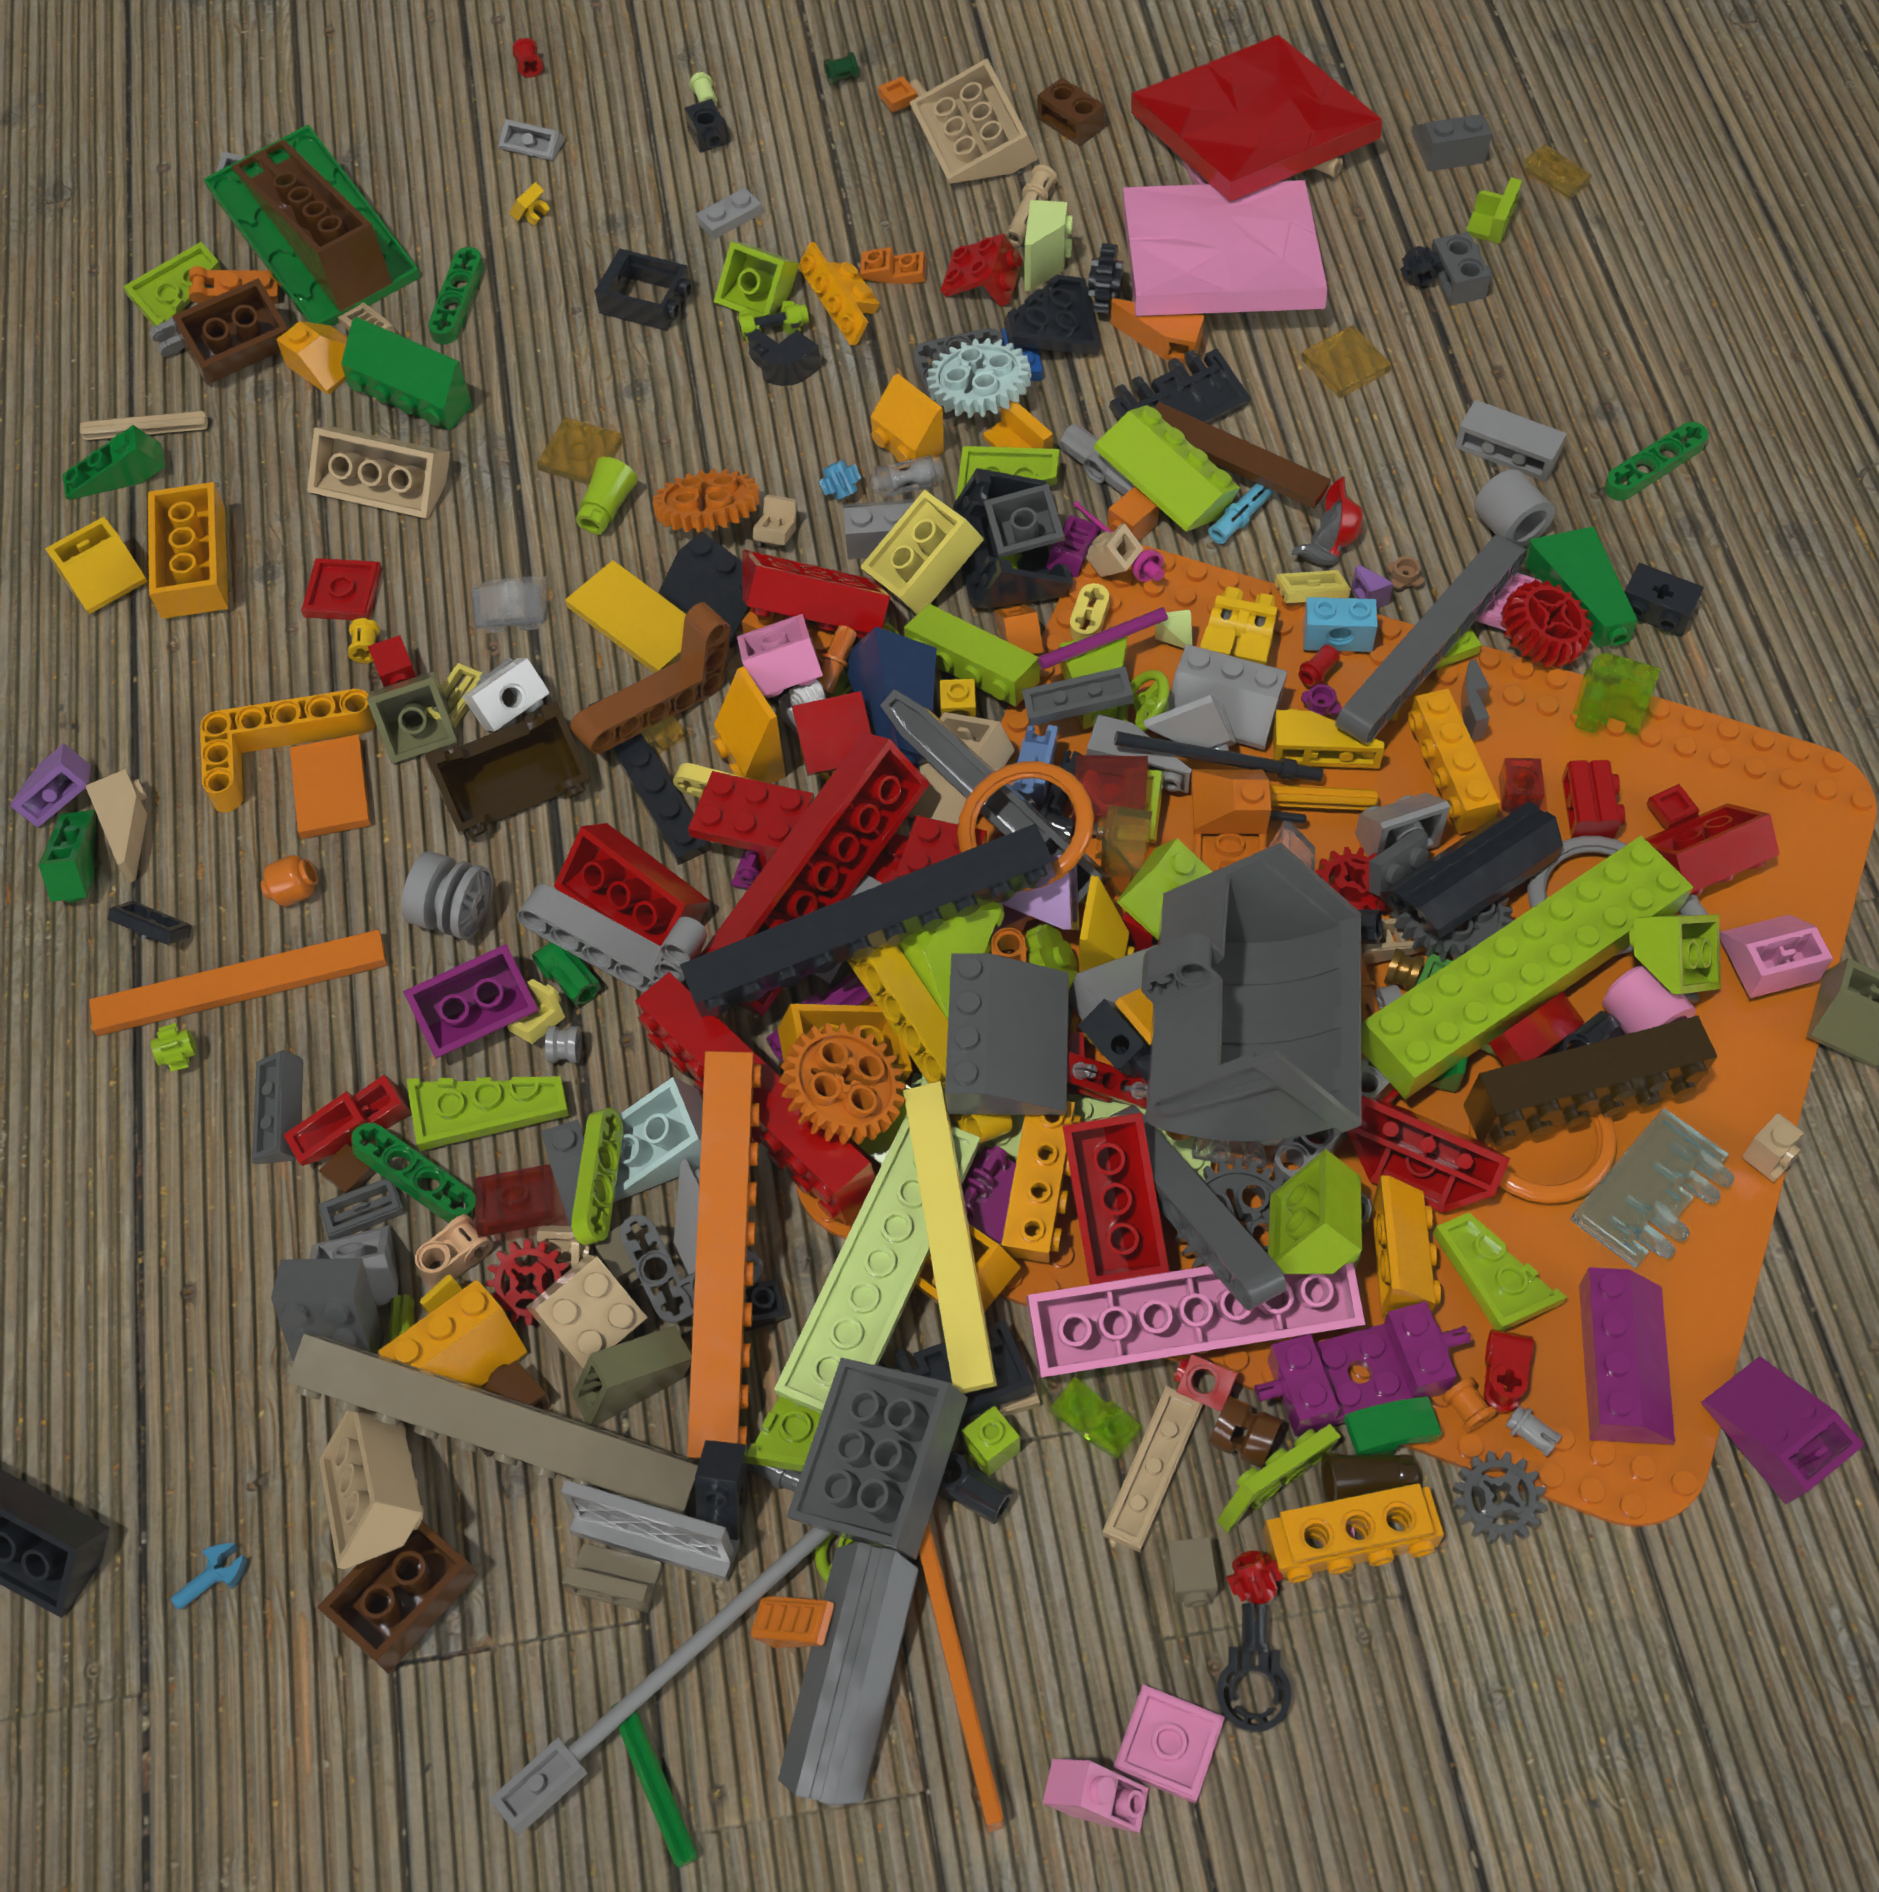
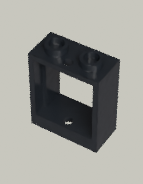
M619 248L594 291L599 314L667 331L673 319H677L684 299L688 298L691 294L692 280L689 279L687 265ZM632 279L669 288L661 304L623 295Z

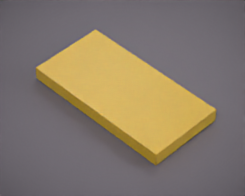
M614 560L609 562L565 599L566 606L653 673L680 660L686 614Z

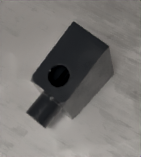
M1103 999L1078 1027L1119 1072L1136 1078L1141 1077L1148 1085L1150 1045L1114 1002Z

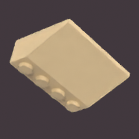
M988 58L909 102L949 184L1012 174L1038 160L1031 141Z

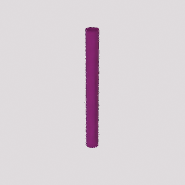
M1161 607L1039 656L1037 658L1039 666L1042 670L1164 622L1168 620L1166 610Z

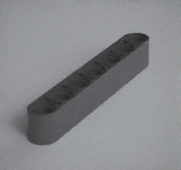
M1131 1105L1111 1116L1140 1113L1141 1111L1136 1106ZM1142 1113L1159 1210L1246 1310L1250 1311L1284 1293L1287 1285L1278 1265L1161 1133L1147 1122L1145 1115Z

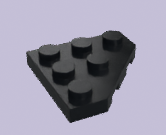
M1055 275L1043 289H1037L1025 299L1020 307L1017 309L1014 307L1009 311L1004 320L1008 344L1012 343L1013 346L1097 355L1101 348L1085 278Z

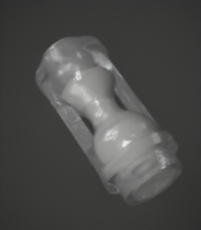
M931 455L885 466L874 467L875 474L870 475L872 491L874 494L879 493L881 499L931 487L934 488L938 486V483L945 482L940 457H932ZM910 467L909 469L904 470V471L898 470V469ZM907 483H912V484H914V485L902 487L903 485H905V484H907Z

